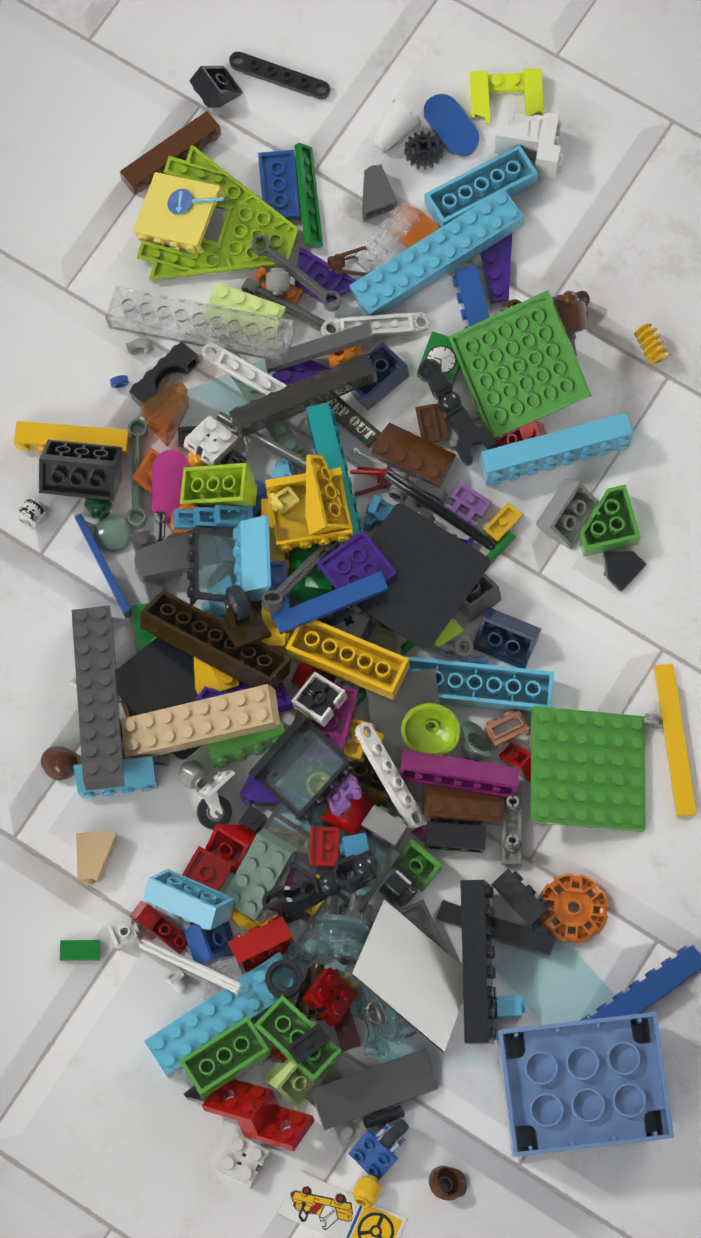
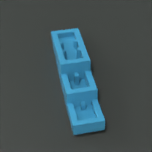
M216 505L214 508L195 507L193 510H173L174 530H193L194 527L210 529L236 528L240 521L253 518V509L250 506Z

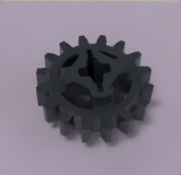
M421 131V135L415 132L414 138L409 136L408 142H405L404 155H406V161H410L411 166L416 164L417 169L423 166L424 170H426L428 165L433 168L434 163L439 164V158L443 157L441 139L437 140L436 134L431 136L430 131L427 135L423 131Z

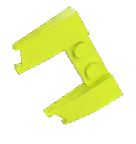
M541 68L523 69L522 73L488 74L487 71L469 72L471 115L473 120L478 115L486 118L485 124L490 125L489 94L524 92L525 114L531 116L540 112L541 116L544 115Z

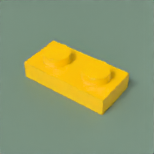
M507 503L483 529V532L498 543L519 521L522 513L510 503Z

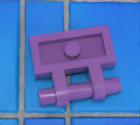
M460 482L450 496V499L455 502L454 505L451 506L446 503L444 506L477 527L478 522L473 517L476 515L482 519L492 505V501ZM461 506L469 511L467 515L459 511Z
M351 773L346 776L343 782L339 781L340 785L336 790L330 791L326 796L330 809L336 817L349 809L351 805L350 800L353 797L356 800L361 798L362 791L358 785V780Z

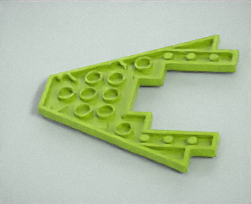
M191 145L186 161L168 156L164 174L220 186L225 192V200L217 201L215 208L226 210L227 214L218 243L206 239L202 240L201 248L204 250V253L196 252L193 255L142 240L137 259L153 264L149 277L151 281L278 266L268 257L258 256L253 252L252 240L258 235L268 237L271 247L290 260L298 234V228L195 146ZM258 241L255 244L259 251L266 249L265 241Z

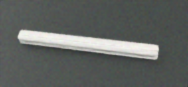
M142 938L139 943V947L236 994L241 992L243 985L223 974L146 938Z

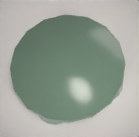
M115 514L100 519L94 530L95 540L98 545L110 552H115L124 547L130 541V535L132 534L129 522L122 516Z

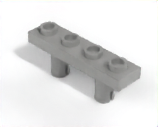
M517 787L514 797H504L501 865L522 864V787Z

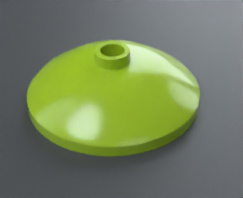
M425 703L415 706L407 712L402 721L401 734L404 742L411 750L444 755L451 751L458 743L460 724L455 714L448 708L439 704Z

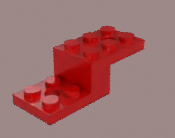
M237 1079L230 1081L209 1095L202 1105L206 1112L237 1120L244 1137L295 1151L315 1121L313 1115L279 1106L272 1089Z

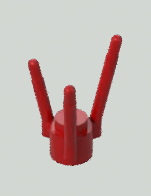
M359 466L357 467L358 470L350 471L351 474L376 475L377 483H381L380 485L355 492V496L388 488L387 484H392L383 477L388 470L386 468L378 469Z

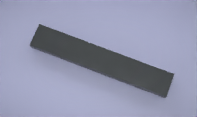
M368 322L265 355L266 370L268 373H272L372 341L371 324Z

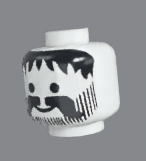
M36 498L35 500H25L18 509V519L28 527L37 526L46 514L43 508L44 504Z

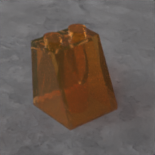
M175 379L140 406L143 421L166 447L170 445L190 407L187 388L183 383H178Z

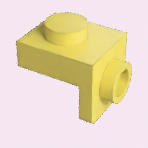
M289 485L277 494H270V506L275 512L278 510L281 515L300 503V499Z

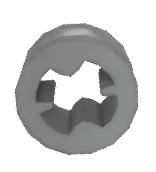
M653 713L645 714L646 720L643 722L645 726L659 728L661 726L659 721L662 720V716Z

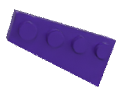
M512 233L480 253L490 304L509 301Z

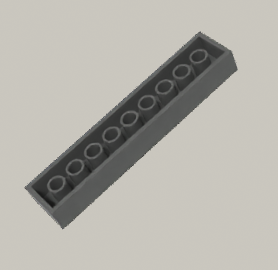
M110 605L74 609L71 612L82 773L85 789L89 791L126 786L113 618Z

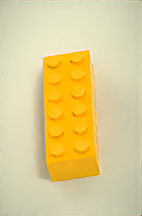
M317 620L295 628L286 646L289 657L391 700L395 699L410 668L408 658Z

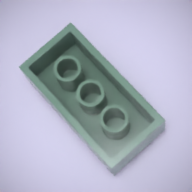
M266 829L257 833L225 893L235 898L233 908L254 921L261 917L266 909L262 905L264 894L278 887L298 849Z

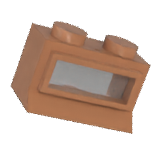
M514 709L506 712L504 717L499 720L497 718L486 722L487 726L484 727V732L494 751L498 749L499 745L507 741L511 743L516 740L517 736L523 733L526 736L530 733V728L520 710L515 712Z

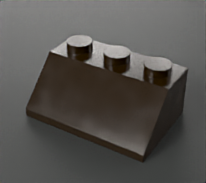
M363 755V762L351 759L355 763L351 774L357 778L358 785L370 804L377 807L381 805L388 810L393 801L367 756ZM344 776L340 781L343 782L346 777Z

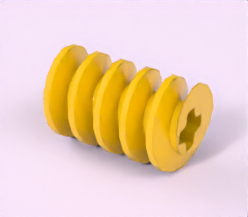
M648 323L639 327L634 332V336L637 338V342L641 344L640 348L644 350L643 354L647 357V362L650 365H656L668 358L670 353H663L667 347H660L664 343L663 340H657L661 334H654L658 328H651L652 324Z

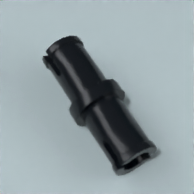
M401 1105L388 1110L381 1109L378 1113L363 1117V1124L367 1130L381 1124L385 1126L388 1122L404 1118V1109Z

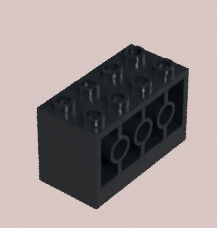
M48 439L39 458V493L114 501L122 481L123 447Z

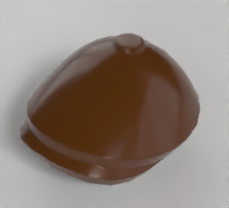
M59 746L48 748L43 753L40 761L45 773L54 780L69 779L75 774L73 765H78L76 754L68 748Z
M438 1166L430 1173L429 1186L436 1197L452 1201L466 1194V1178L460 1170L449 1166Z

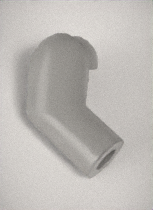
M143 338L126 343L129 352L143 348L146 353H149L154 349L151 340Z

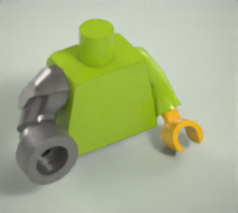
M454 618L451 619L432 646L437 651L448 656L455 653L460 657H465L473 651V643L467 637L458 638L456 641H449L464 631Z

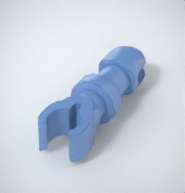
M450 656L451 658L455 657L458 660H461L460 662L476 664L488 663V658L486 656Z

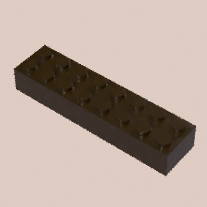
M164 590L141 611V629L251 688L268 684L276 689L290 674L291 657L261 641L236 649L220 624L219 619Z

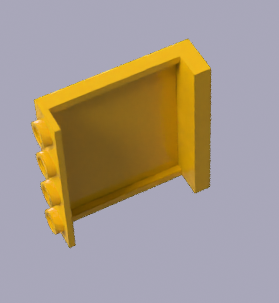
M341 467L329 469L332 474L331 481L334 488L339 489L341 493L338 496L342 505L347 506ZM306 473L265 480L268 502H270L271 493L277 494L288 485L300 499L299 504L282 515L278 510L275 512L269 504L277 551L288 552L297 547L306 549L315 544L328 545L332 541L346 542L353 537L352 529L320 535L309 534L306 520Z

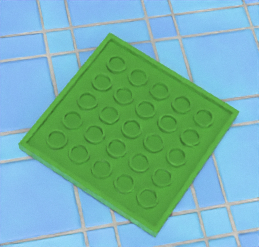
M548 290L448 336L483 424L491 432L494 439L592 396Z
M533 706L531 708V823L644 832L645 724L643 722L645 721V716Z

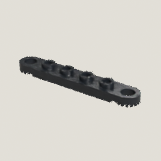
M234 52L229 58L230 67L233 70L235 69V71L243 72L249 76L315 97L316 99L318 98V100L326 99L330 95V85L318 78L243 52ZM239 57L243 59V62L235 64L233 60ZM322 86L326 88V91L318 93L316 89Z

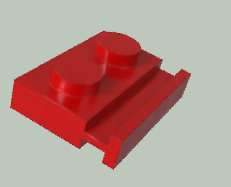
M311 826L309 867L334 868V863L338 860L339 828Z

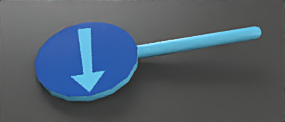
M178 189L170 195L167 204L170 212L180 215L187 212L192 203L224 201L225 198L193 199L192 194L188 190Z

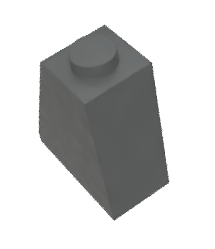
M381 164L377 166L372 165L364 170L363 221L397 209V199Z

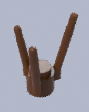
M363 246L329 256L327 258L329 270L335 271L336 274L365 276L368 273L343 270L342 268L345 267V260L356 257V255L351 254L365 250L367 247Z

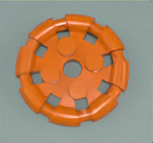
M567 873L553 878V882L547 883L544 886L538 899L542 898L547 904L548 902L554 903L553 908H548L551 915L542 923V926L546 927L549 930V934L555 936L561 942L571 941L574 944H579L593 939L596 933L599 934L603 930L608 920L607 909H609V903L605 892L600 890L597 882L582 874L577 876L573 875V873ZM572 883L579 884V888H572ZM558 887L563 890L559 895L555 891ZM590 890H591V891L594 893V895H595V896L592 897L591 899H590V897L586 894V893H587L588 891H590ZM570 903L577 904L579 911L576 913L570 912L568 905ZM594 907L599 909V914L593 913ZM554 918L559 923L557 926L551 922ZM589 921L592 927L587 930L585 925ZM568 928H575V934L568 933Z

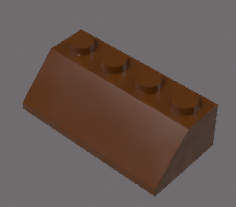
M390 422L379 435L371 451L374 457L439 488L456 457V454Z
M424 784L422 814L424 819L461 821L463 823L478 822L497 826L504 822V797Z

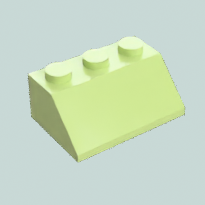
M284 1055L263 1079L298 1110L307 1101L304 1097L315 1085ZM335 1062L331 1067L334 1068L337 1062Z

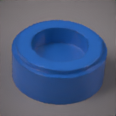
M119 375L110 379V385L115 389L129 384L127 375Z

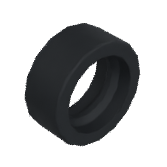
M280 959L273 962L265 974V983L268 991L277 998H280L282 995L286 999L295 997L303 986L301 968L289 959ZM282 967L291 969L296 975V983L288 991L278 990L272 982L274 973Z

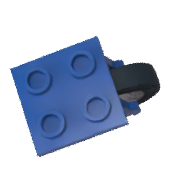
M401 1119L394 1126L388 1122L376 1135L369 1129L348 1154L369 1175L375 1176L380 1180L399 1159L394 1152L406 1141L402 1135L408 1130L409 1125Z

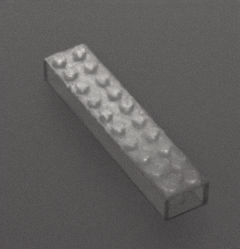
M115 286L105 318L111 329L177 342L182 341L183 343L202 347L208 343H214L232 353L282 363L287 362L296 331L293 320Z

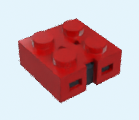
M329 967L320 972L302 999L313 1010H317L320 1013L319 1016L331 1027L341 1021L358 994Z

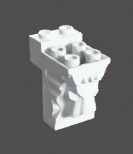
M560 112L545 113L543 116H528L518 113L514 115L512 121L499 119L494 152L502 154L520 145L528 158L536 159L535 169L538 172V176L556 179L557 172H561L563 153H560L561 146H558L562 120L559 119Z

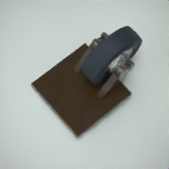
M239 585L228 587L226 589V600L224 601L226 617L219 619V622L236 649L271 637V632L254 607L251 608V601L247 597V593H244Z

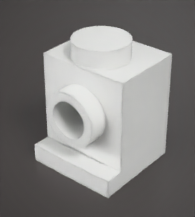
M130 919L113 927H108L117 949L139 940L137 936L140 933L136 922L132 923ZM123 929L128 930V933L126 935L121 934V931Z

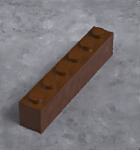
M208 111L204 112L119 171L121 180L134 195L144 191L151 184L155 172L164 174L168 156L186 161L191 145L201 151L205 145L219 138L221 135L220 125Z

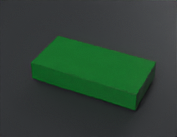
M60 940V961H100L101 941Z

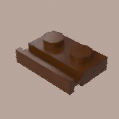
M438 404L415 407L421 438L432 443L449 440L445 416L439 409Z

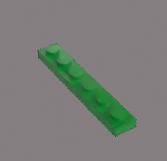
M297 143L294 145L304 243L311 247L320 248L323 246L313 149L308 145Z

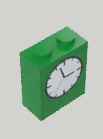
M432 331L421 362L425 359L438 361L442 367V373L449 380L453 388L460 370L459 362L449 337ZM417 370V377H418L421 381L426 382V381L422 380V378L419 376V373H418V370Z

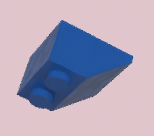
M229 921L211 930L202 929L196 923L184 929L193 961L207 966L234 957L228 944L233 938Z

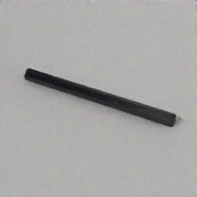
M388 469L383 477L488 550L491 551L496 546L497 542L392 469Z

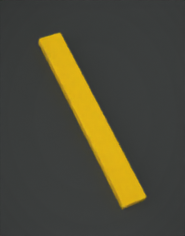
M655 665L653 668L660 714L662 716V727L676 817L693 816L697 813L674 665Z

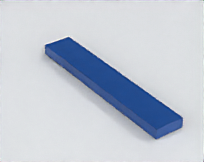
M82 514L74 516L125 618L132 616L131 610Z
M380 571L272 616L279 633L283 634L388 591V586Z

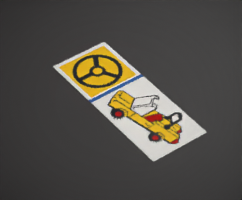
M296 1170L278 1212L279 1215L331 1238H399L407 1220L377 1205L362 1207L354 1201L352 1194Z

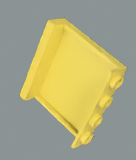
M155 172L133 228V232L138 237L137 239L140 241H151L161 246L169 245L176 250H180V248L186 249L194 254L196 252L204 253L201 243L217 202L192 203L187 212L176 215L168 209V199L178 189L188 190L192 194L193 199L225 197V192L217 185Z

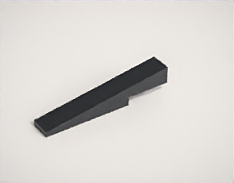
M443 900L436 919L462 928L461 906ZM497 917L491 918V926H494L495 938H492V940L509 946L513 945L547 958L550 957L556 940L555 936Z

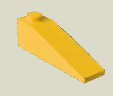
M313 454L306 455V520L309 534L320 535L353 529L349 510L346 505H342L338 496L341 493L339 489L334 488L331 481L332 474L323 455Z
M194 657L195 689L198 695L205 686L225 693L239 687L238 680Z

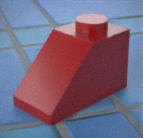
M511 742L498 756L508 766L519 768V776L531 782V753Z

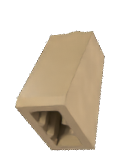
M116 831L76 833L77 878L79 883H83V886H93L95 882H100L118 839Z

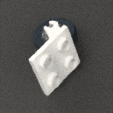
M220 770L213 777L215 780L211 784L207 783L199 790L200 794L197 797L201 801L197 807V818L208 829L214 830L216 824H228L231 820V804L225 797L218 795L217 790L235 774L233 770Z

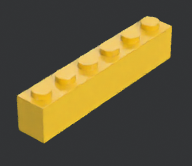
M17 421L14 444L16 449L20 451L37 450L42 453L48 439L123 447V458L128 457L130 434L129 430Z

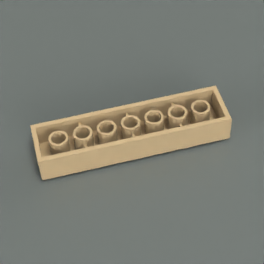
M268 684L120 719L125 756L127 758L159 756L281 727L276 692Z

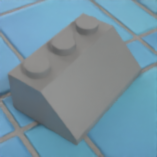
M564 479L536 522V525L546 536L568 549H572L579 538L580 531L587 523L599 501L580 481Z

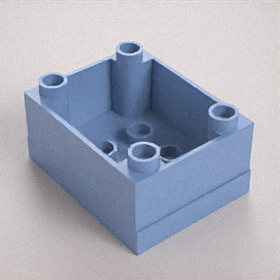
M657 1012L497 1031L496 1036L512 1157L674 1138Z

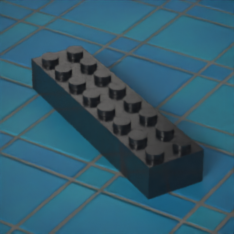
M460 880L465 1044L469 1045L495 1044L497 1028H494V1019H497V1008L493 1006V999H496L497 993L496 987H493V979H496V968L492 966V959H495V947L492 946V938H495L494 926H491V918H494V907L490 903V898L494 897L493 886H490V883L486 880Z

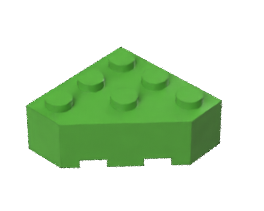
M626 484L608 488L605 491L602 499L580 531L578 540L583 557L639 544L640 533Z

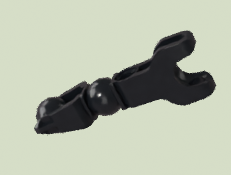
M434 359L422 361L418 367L419 376L428 383L434 399L438 400L439 409L446 414L449 423L458 436L456 452L464 465L468 467L473 462V457L469 450L473 444L481 443L489 450L497 448V443L488 429L474 424L464 406L461 405L460 396L452 391V385L442 373L440 363Z
M366 850L359 855H350L337 860L334 863L333 871L324 872L319 879L314 877L313 880L308 879L294 886H280L268 891L263 896L262 905L270 912L278 911V917L283 916L286 924L302 918L305 910L321 903L324 899H328V896L337 895L341 889L352 894L366 886L367 882L376 879L377 875L375 874L378 865L375 859L371 857L372 851ZM353 871L355 877L347 879L348 872ZM273 898H277V899H278V900L272 902L271 904H269V902H270Z

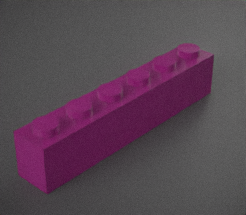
M403 749L399 774L405 781L508 798L509 796L514 797L516 795L519 768Z

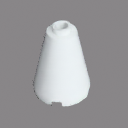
M393 99L373 138L375 141L374 146L380 151H383V149L389 150L419 126L421 120L417 115L413 117L412 111L407 106Z

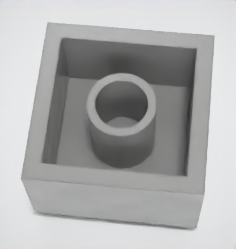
M374 805L361 824V828L396 850L406 837L408 826L405 825V820L398 816L394 818L389 814V810L381 805L379 807Z

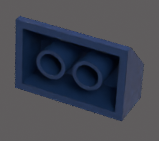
M382 342L345 372L341 379L354 398L368 411L410 377L407 364Z
M488 607L474 639L473 649L518 668L526 669L542 629Z

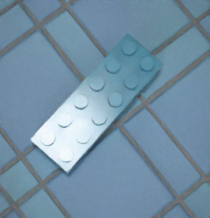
M518 145L425 193L424 204L439 228L503 188L512 197L535 185L538 179V172L522 147Z

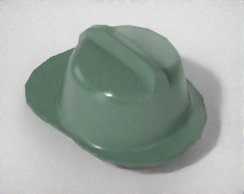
M464 722L462 725L464 740L461 750L468 760L479 761L485 756H491L493 751L484 730L474 722Z

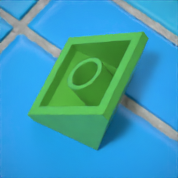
M413 839L409 841L392 866L395 870L403 867L417 880L415 884L421 892L426 889L442 870V864Z

